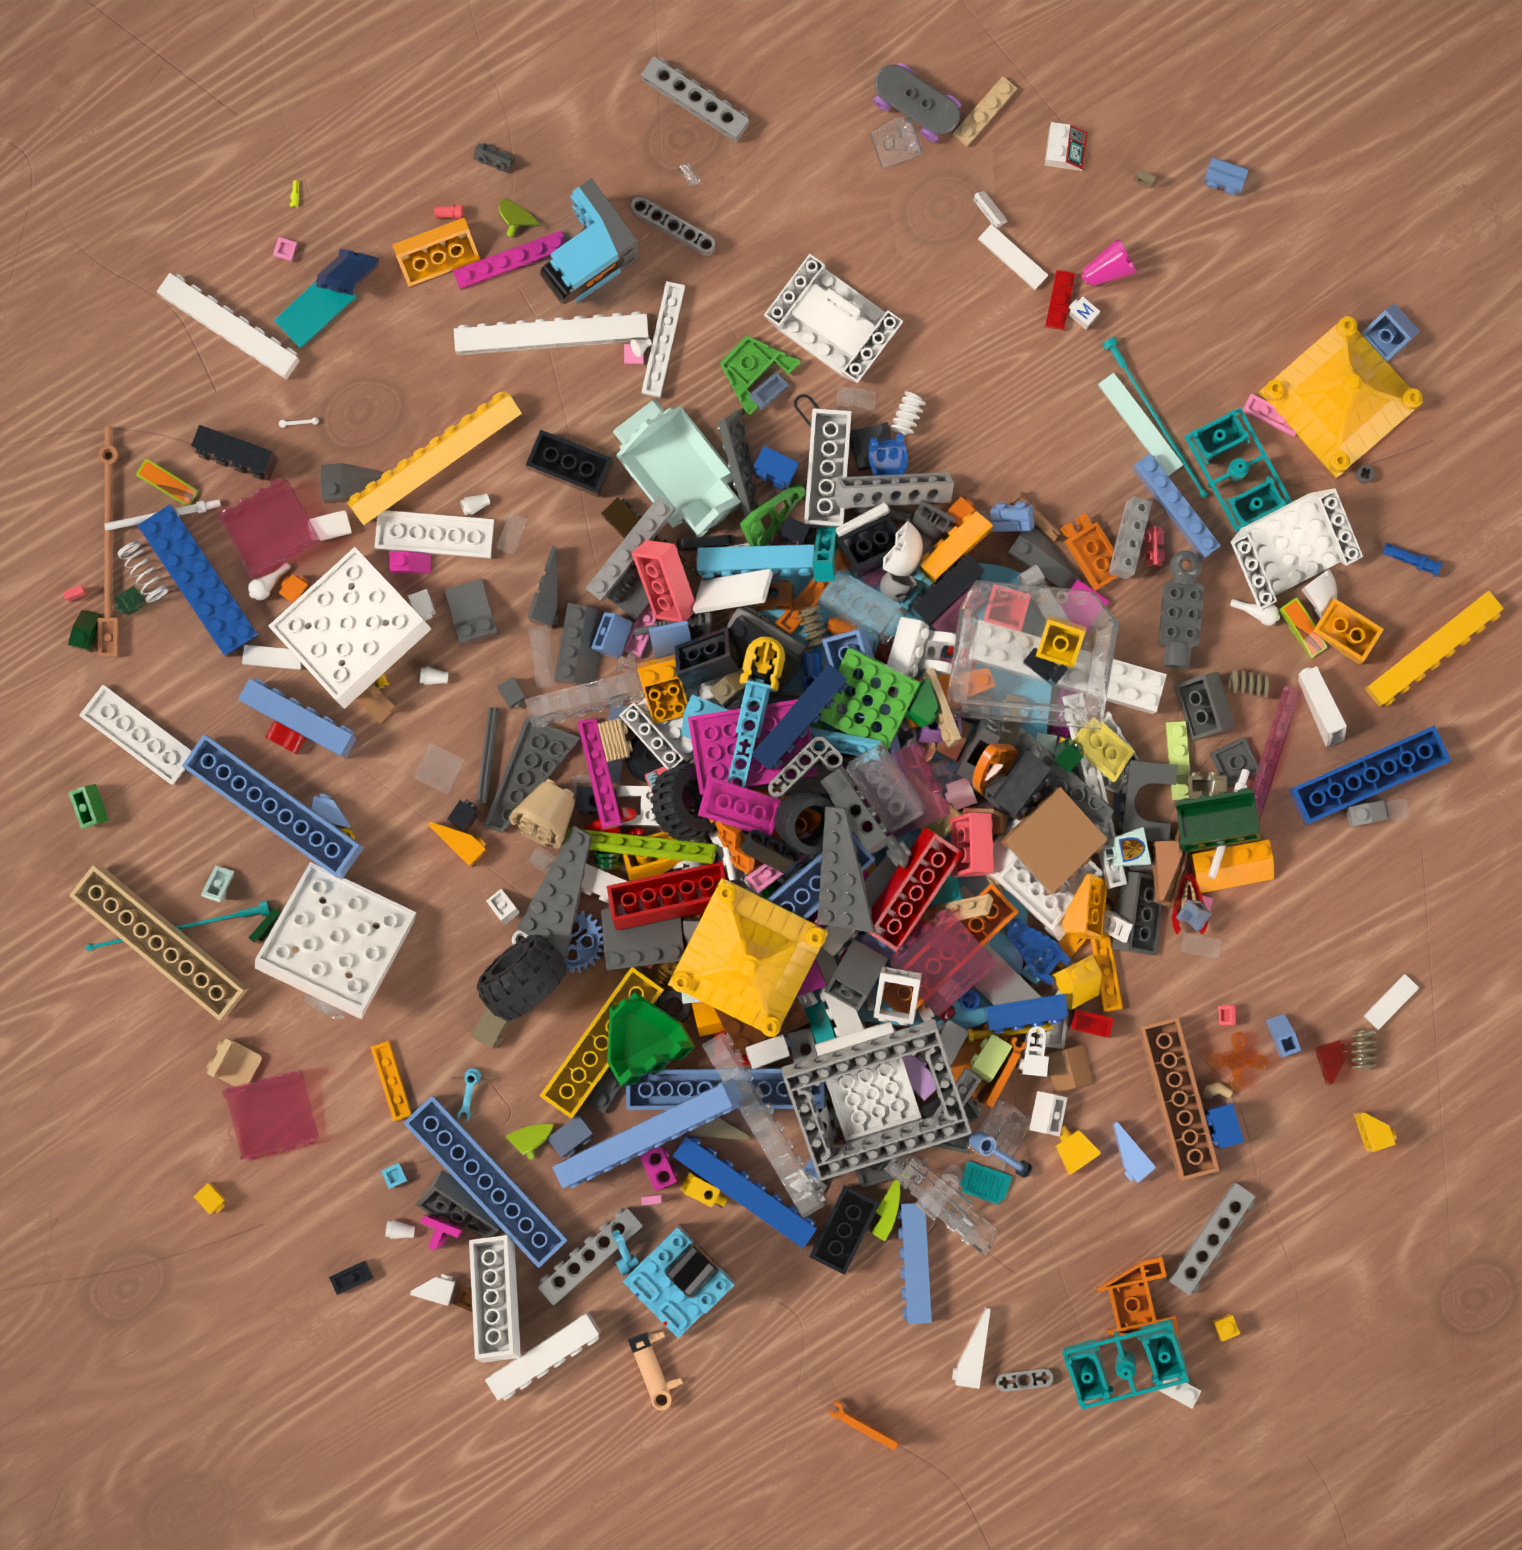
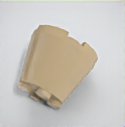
M547 779L546 782H542L512 811L509 821L513 825L517 824L522 830L521 833L532 841L545 847L551 844L554 845V848L558 849L564 841L575 804L572 798L574 794L568 789L559 788L554 781Z

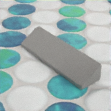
M742 607L736 609L727 625L730 628L736 618L742 615L799 656H801L805 645Z

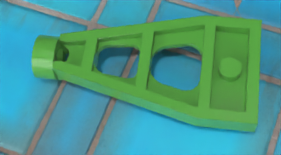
M795 483L791 488L786 489L761 505L740 523L750 546H766L772 540L795 504L806 495L805 489L800 484ZM783 501L784 507L778 515L775 506ZM770 513L773 520L768 529L765 530L761 518Z

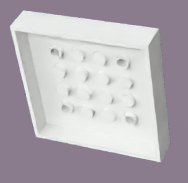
M355 547L269 625L271 630L344 709L431 630L418 613Z
M310 862L257 955L255 969L362 1019L414 924L416 912L345 878H336L324 868ZM323 899L326 903L321 904L319 901ZM373 925H378L379 928H378V929H374L372 926H373ZM296 948L299 950V952L294 953L292 952V950ZM351 974L353 977L349 979L346 978V975Z

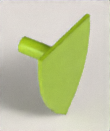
M505 198L500 201V214L506 223L510 225L506 233L507 236L514 237L518 226H540L538 221L521 206Z
M554 1124L527 1126L506 1135V1138L522 1155L527 1154L528 1159L531 1160L535 1158L533 1149L546 1142V1139L553 1130Z

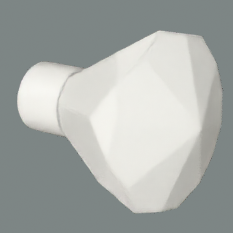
M649 338L644 341L634 339L630 341V347L636 357H640L647 347L652 346Z

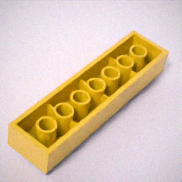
M631 967L540 1094V1097L573 1119L610 1067L607 1063L610 1005L619 1004L620 1001L629 998L634 992L655 1004L664 989Z

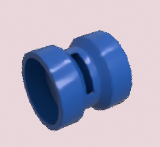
M966 991L961 994L959 1003L963 1009L973 1010L978 1007L980 998L976 992Z

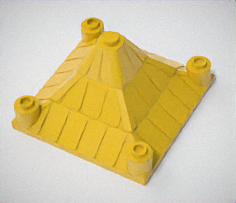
M1349 316L1343 317L1332 329L1259 391V394L1266 401L1278 409L1275 411L1283 416L1285 422L1292 430L1296 431V435L1335 478L1339 477L1423 403L1421 392L1410 388L1365 337L1361 335L1357 330V322Z
M721 878L668 985L678 992H684L761 1030L766 1036L775 1038L780 1032L781 1025L829 931Z

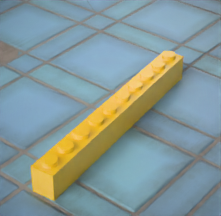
M505 391L498 392L492 397L490 402L481 404L477 407V411L471 415H465L460 423L448 427L443 435L431 439L429 445L417 449L412 457L400 461L395 469L386 471L382 474V478L376 482H370L365 487V490L353 494L347 504L358 520L365 525L522 414L511 396Z

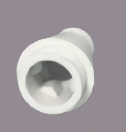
M487 494L464 497L460 504L465 515H473L485 506L490 505V500Z
M428 666L426 668L421 667L419 683H424V685L447 684L448 672Z
M396 1220L387 1221L385 1237H390V1239L413 1238L415 1226H410Z

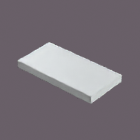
M770 569L702 580L693 611L697 614L764 603L773 573Z

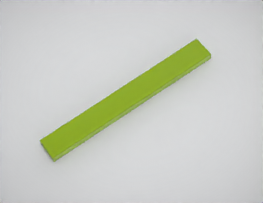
M567 828L562 846L573 828ZM583 830L592 835L590 850L713 864L718 850L717 844Z

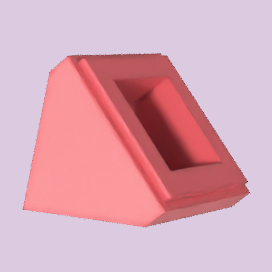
M1236 1005L1218 1006L1219 1026L1236 1025Z

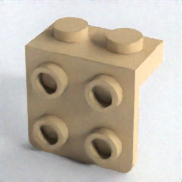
M225 1038L224 1041L221 1040L216 1048L218 1053L215 1058H211L206 1067L208 1069L207 1074L212 1077H218L240 1090H246L262 1061V1056L229 1038Z

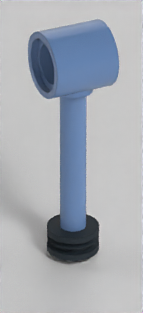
M976 1131L971 1135L969 1139L971 1148L984 1156L995 1155L1014 1167L1016 1174L1022 1178L1030 1175L1032 1165L1025 1160L1019 1162L998 1149L994 1138L983 1131Z

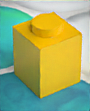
M212 1183L206 1184L194 1196L209 1214L214 1212L218 1214L225 1207L223 1203L227 1201Z
M1231 1314L1211 1321L1220 1341H1225L1240 1334L1234 1317Z

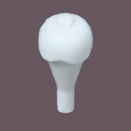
M285 563L276 571L262 578L252 580L248 586L250 597L256 600L266 599L279 578L291 569L290 564Z
M1235 599L1231 600L1230 606L1244 610L1261 621L1263 625L1271 626L1280 618L1279 610L1273 604L1259 610L1257 604L1244 603Z

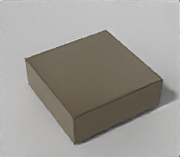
M1138 169L1134 181L1151 188L1156 177Z

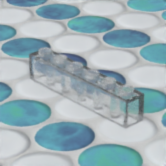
M638 670L525 699L531 727L541 728L546 726L547 723L554 721L560 723L565 721L566 718L573 716L579 718L584 716L585 713L592 711L593 713L603 711L604 708L611 706L612 708L622 706L623 703H636L645 698Z

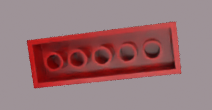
M927 828L923 829L911 847L912 855L909 857L906 869L899 865L871 908L872 923L875 924L876 931L874 933H867L897 953L963 854L962 851Z
M723 862L606 886L612 921L616 931L705 912L721 878L727 880Z

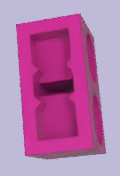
M660 1145L639 1156L655 1192L677 1182L676 1177L679 1174L675 1166H670L668 1159L671 1157L666 1147L662 1148ZM653 1153L661 1155L662 1160L659 1164L651 1162L650 1157ZM667 1171L670 1175L669 1181H660L659 1173Z

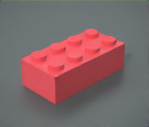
M644 541L631 553L654 617L675 622L686 621L695 613L693 611L695 599L675 544Z

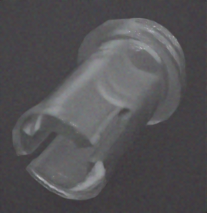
M688 162L679 167L678 170L686 179L687 186L694 188L701 182L700 176L695 174Z

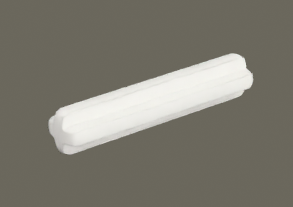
M882 503L836 528V533L839 537L888 514L890 509L886 503Z

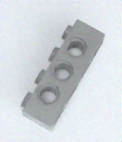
M1136 496L1126 501L1108 574L1123 579H1128L1134 575L1152 502Z

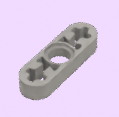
M1046 1368L1006 1372L996 1377L995 1384L1003 1392L1048 1387L1053 1382V1374ZM1042 1372L1049 1376V1379H1046V1383H1043L1042 1380H1035L1037 1384L1033 1385L1034 1380L1031 1373H1035V1377L1042 1376ZM1023 1374L1030 1377V1382L1026 1386L1019 1384V1377ZM1012 1375H1016L1015 1383L1017 1387H1013V1383H1008L1006 1388L999 1384V1381H1002V1377H1006L1007 1380H1013Z

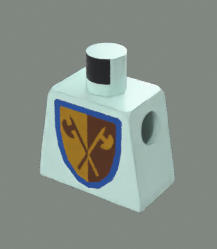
M1144 827L1110 838V847L1103 848L1101 851L1103 859H1112L1114 866H1144L1151 864Z

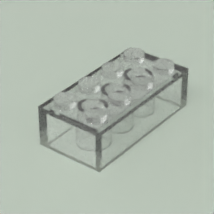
M840 569L836 572L834 581H830L818 599V603L823 609L856 628L865 627L866 633L885 645L898 628L900 618L905 617L907 614L902 605Z
M882 742L849 761L846 771L890 833L924 814L925 803Z

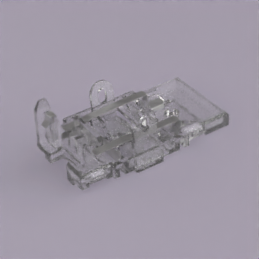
M912 1153L890 1159L884 1170L899 1181L903 1188L911 1190L910 1194L918 1199L915 1203L918 1208L932 1220L939 1217L950 1231H956L960 1234V1238L965 1244H971L983 1256L991 1250L999 1231L971 1207L972 1202L957 1191L959 1183L963 1179V1170L959 1166L950 1165L939 1176L930 1167L926 1166L928 1162L926 1158L921 1162L915 1156H911ZM951 1172H956V1173H957V1176H955V1175H953V1174H950V1173H951Z

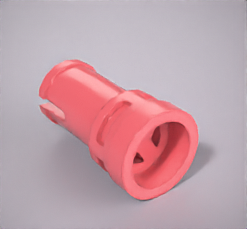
M463 205L435 206V219L452 218L459 220L463 218Z

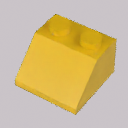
M1049 615L1036 657L1074 668L1087 627Z
M1093 954L1052 975L1061 994L1066 995V1004L1069 1010L1095 998L1100 993L1101 970Z
M1354 1113L1366 1151L1375 1152L1396 1145L1394 1140H1397L1393 1128L1390 1129L1389 1125L1366 1113Z

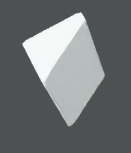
M983 191L975 194L973 201L996 229L1007 222L1005 216L986 192Z
M345 510L308 520L314 543L352 533L349 517Z
M783 1034L746 1047V1054L752 1069L790 1056Z

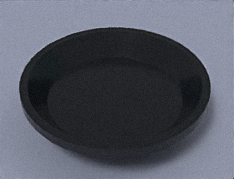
M636 735L630 741L633 752L630 753L631 758L626 759V764L634 777L647 783L645 774L664 767V765Z

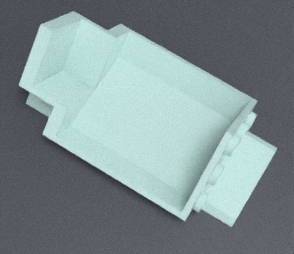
M654 399L613 431L622 443L619 447L621 450L617 453L616 457L653 503L659 496L676 510L668 520L672 528L684 522L696 537H703L710 528L716 527L726 519L728 514L740 508L739 503L741 501L729 487L733 483L734 478L728 465L681 406L674 409L670 407L665 411L660 403Z

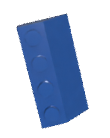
M1059 994L984 1007L988 1031L992 1030L993 1034L1005 1032L1004 1028L1012 1027V1030L1024 1029L1025 1024H1032V1027L1043 1026V1021L1051 1020V1024L1061 1023L1063 1018H1067L1066 995Z

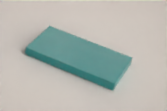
M315 281L276 317L274 322L301 349L357 296L355 294L352 296L316 287L317 283Z

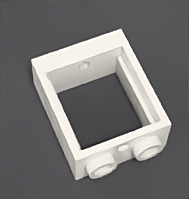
M882 967L874 1018H878V1020L883 1022L896 1021L901 1025L913 1024L922 973ZM885 981L914 986L910 1014L881 1009Z

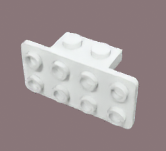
M811 284L793 308L792 315L848 355L854 356L874 329V325L860 315L861 310H859V306L856 303L843 299L844 296L835 289L833 291L831 289L825 291L817 284Z

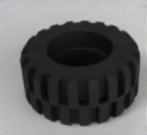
M687 763L670 768L657 777L654 782L655 785L651 790V793H653V796L650 797V803L653 805L651 810L652 814L656 816V823L662 826L661 829L665 833L668 832V836L679 841H691L710 835L713 831L717 830L714 822L711 823L708 818L698 816L703 795L700 796L695 763ZM683 788L690 793L693 799V816L689 814L684 806L682 799Z

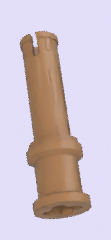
M1022 491L1010 502L1011 505H1015V502L1019 501L1032 504L1034 523L1052 541L1062 533L1035 508V503H1031L1023 495Z

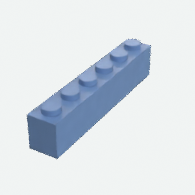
M1151 453L1137 462L1132 468L1201 560L1203 561L1218 550L1221 545Z
M925 1202L901 1203V1208H898L897 1217L898 1220L902 1221V1228H898L899 1240H903V1248H899L900 1260H904V1268H900L901 1280H905V1288H902V1300H906V1308H903V1320H907L908 1324L932 1323Z

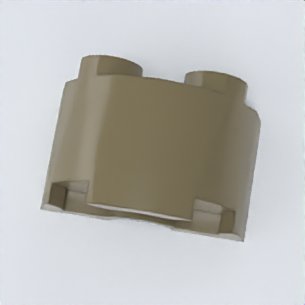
M1201 772L1189 773V799H1196L1202 795L1214 796L1221 792H1227V775H1220V772H1209V776H1201Z

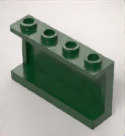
M1242 788L1237 792H1221L1214 796L1202 795L1196 799L1184 798L1179 802H1175L1181 837L1180 845L1183 853L1262 839L1253 789Z

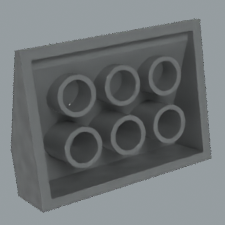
M601 910L607 970L680 961L686 949L684 934L682 933V917L616 931L612 921L611 910Z

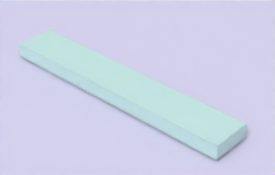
M1112 373L1098 384L1099 388L1167 476H1170L1184 465L1115 373Z

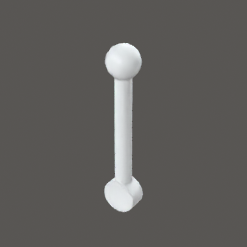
M314 417L311 420L288 422L280 420L279 426L285 428L287 425L309 423L317 425L319 419Z

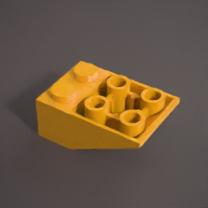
M675 654L638 663L637 670L653 724L683 717L688 704L685 686L676 675Z

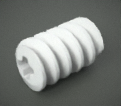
M906 391L904 394L907 397H902L901 400L904 404H899L898 407L901 411H897L895 414L898 418L893 419L895 425L890 426L893 431L903 433V435L908 433L914 434L910 427H917L913 420H920L916 413H922L923 410L919 406L926 405L921 397Z

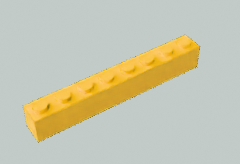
M1487 591L1367 686L1365 690L1379 707L1383 704L1387 707L1395 700L1393 696L1398 692L1401 695L1411 688L1409 684L1413 680L1416 682L1420 681L1426 676L1424 672L1427 669H1435L1441 664L1439 660L1442 657L1448 658L1456 652L1454 648L1457 645L1464 646L1471 640L1469 637L1474 632L1479 634L1486 628L1484 624L1489 620L1494 622L1501 616L1499 612L1504 608L1491 592Z

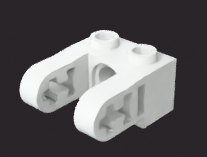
M929 630L928 638L923 646L924 652L919 660L918 671L924 673L926 669L934 668L936 674L951 675L953 664L939 661L944 645L958 646L960 636L948 632Z
M617 786L616 796L641 797V814L637 815L633 820L622 822L621 826L662 827L656 823L655 814H652L651 808H653V805L650 803V797L653 794L649 786Z
M1032 1027L1025 1034L1026 1048L1023 1050L1022 1058H1019L1017 1063V1069L1020 1070V1074L1047 1077L1049 1057L1044 1056L1046 1032L1041 1027ZM1035 1032L1040 1034V1038H1036V1041L1034 1037H1031V1034ZM1034 1042H1035V1044H1039V1047H1037V1046H1032V1047H1030V1044H1032V1043L1034 1044Z

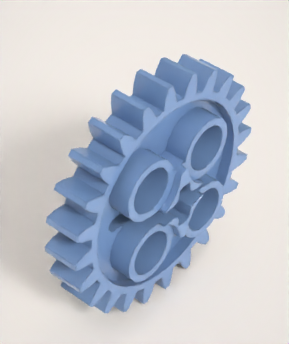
M577 910L574 922H578L580 928L578 932L571 933L572 937L577 938L585 929L588 931L576 940L577 945L572 944L568 947L569 952L575 949L578 956L572 961L569 958L568 952V957L564 958L566 968H570V973H574L575 968L581 973L583 966L586 970H589V963L595 966L594 959H601L598 953L604 952V949L600 948L601 945H604V941H601L603 934L599 932L603 928L602 926H596L599 920L591 921L593 918L592 914L586 917V911H582L579 915ZM586 937H591L592 945L586 948L583 941Z

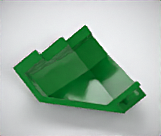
M636 992L629 998L620 1001L619 1004L610 1005L607 1063L620 1086L635 1085L641 1082V1077L648 1073L654 1075L667 1068V1063L674 1059L677 1062L684 1059L695 1048L681 1022Z

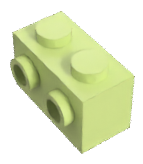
M994 1034L989 1039L984 1038L979 1046L982 1049L980 1054L975 1053L970 1061L972 1065L970 1070L988 1083L992 1081L1012 1048L1010 1044Z

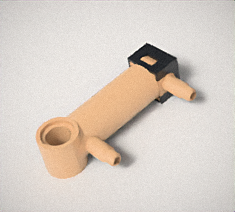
M663 1331L651 1335L644 1332L628 1339L652 1400V1405L657 1410L667 1409L672 1401L669 1390L683 1384L682 1378L669 1382L665 1381L654 1353L652 1343L665 1337ZM659 1394L667 1397V1402L663 1405L656 1401V1397Z

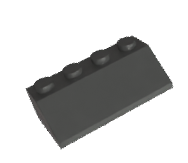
M568 603L554 677L555 682L594 689L600 653L591 649L605 611Z
M1125 872L1127 884L1120 886L1117 914L1133 925L1126 943L1113 937L1112 949L1156 956L1163 905L1153 902L1155 898L1154 875Z

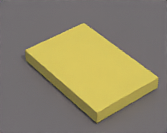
M1095 714L1089 716L1073 740H1077L1083 745L1084 757L1112 782L1118 779L1135 753L1126 742Z

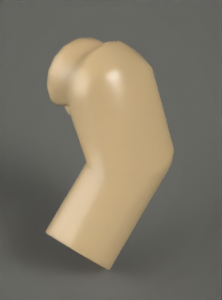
M1216 1082L1204 1088L1203 1096L1206 1099H1212L1213 1096L1221 1094L1229 1099L1233 1090Z

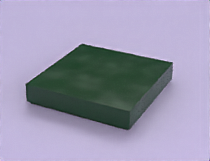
M274 908L248 938L254 943L261 944L273 929L282 911Z

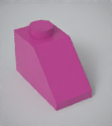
M390 551V572L392 574H431V554L411 551Z

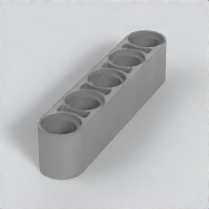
M637 197L632 201V213L636 218L702 256H711L715 252V241L710 235L643 197ZM642 204L645 206V209L637 211L635 207ZM654 214H660L662 218L658 221H655L652 219V216ZM672 223H675L679 226L676 230H670L668 228V226ZM693 233L695 237L692 240H688L685 238V235ZM709 242L712 246L710 249H703L701 245Z

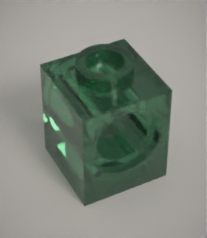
M135 586L114 597L117 602L114 604L120 614L124 613L127 617L148 605Z

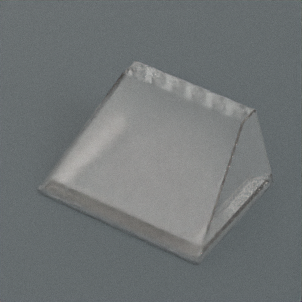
M976 580L959 609L947 693V703L952 715L956 717L991 718L992 720L1101 730L1119 621L1093 591ZM1049 615L1087 627L1074 668L1067 667L1069 669L1054 687L1023 664L1024 659L1032 649H1038Z

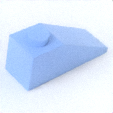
M1114 1122L1112 1125L1122 1165L1126 1170L1124 1174L1131 1182L1134 1180L1139 1183L1156 1167L1120 1124Z

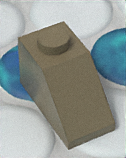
M743 669L723 677L709 689L725 709L745 692L746 686L739 682L741 674L744 673Z

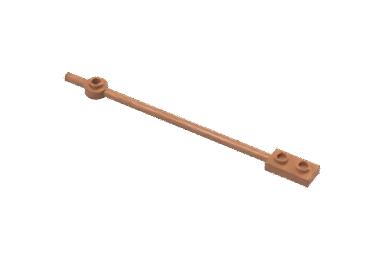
M105 426V446L99 450L98 457L105 464V523L113 522V465L119 459V452L113 447V427ZM108 453L113 454L111 459L106 458ZM106 529L104 618H98L99 658L119 657V618H112V530L106 531Z

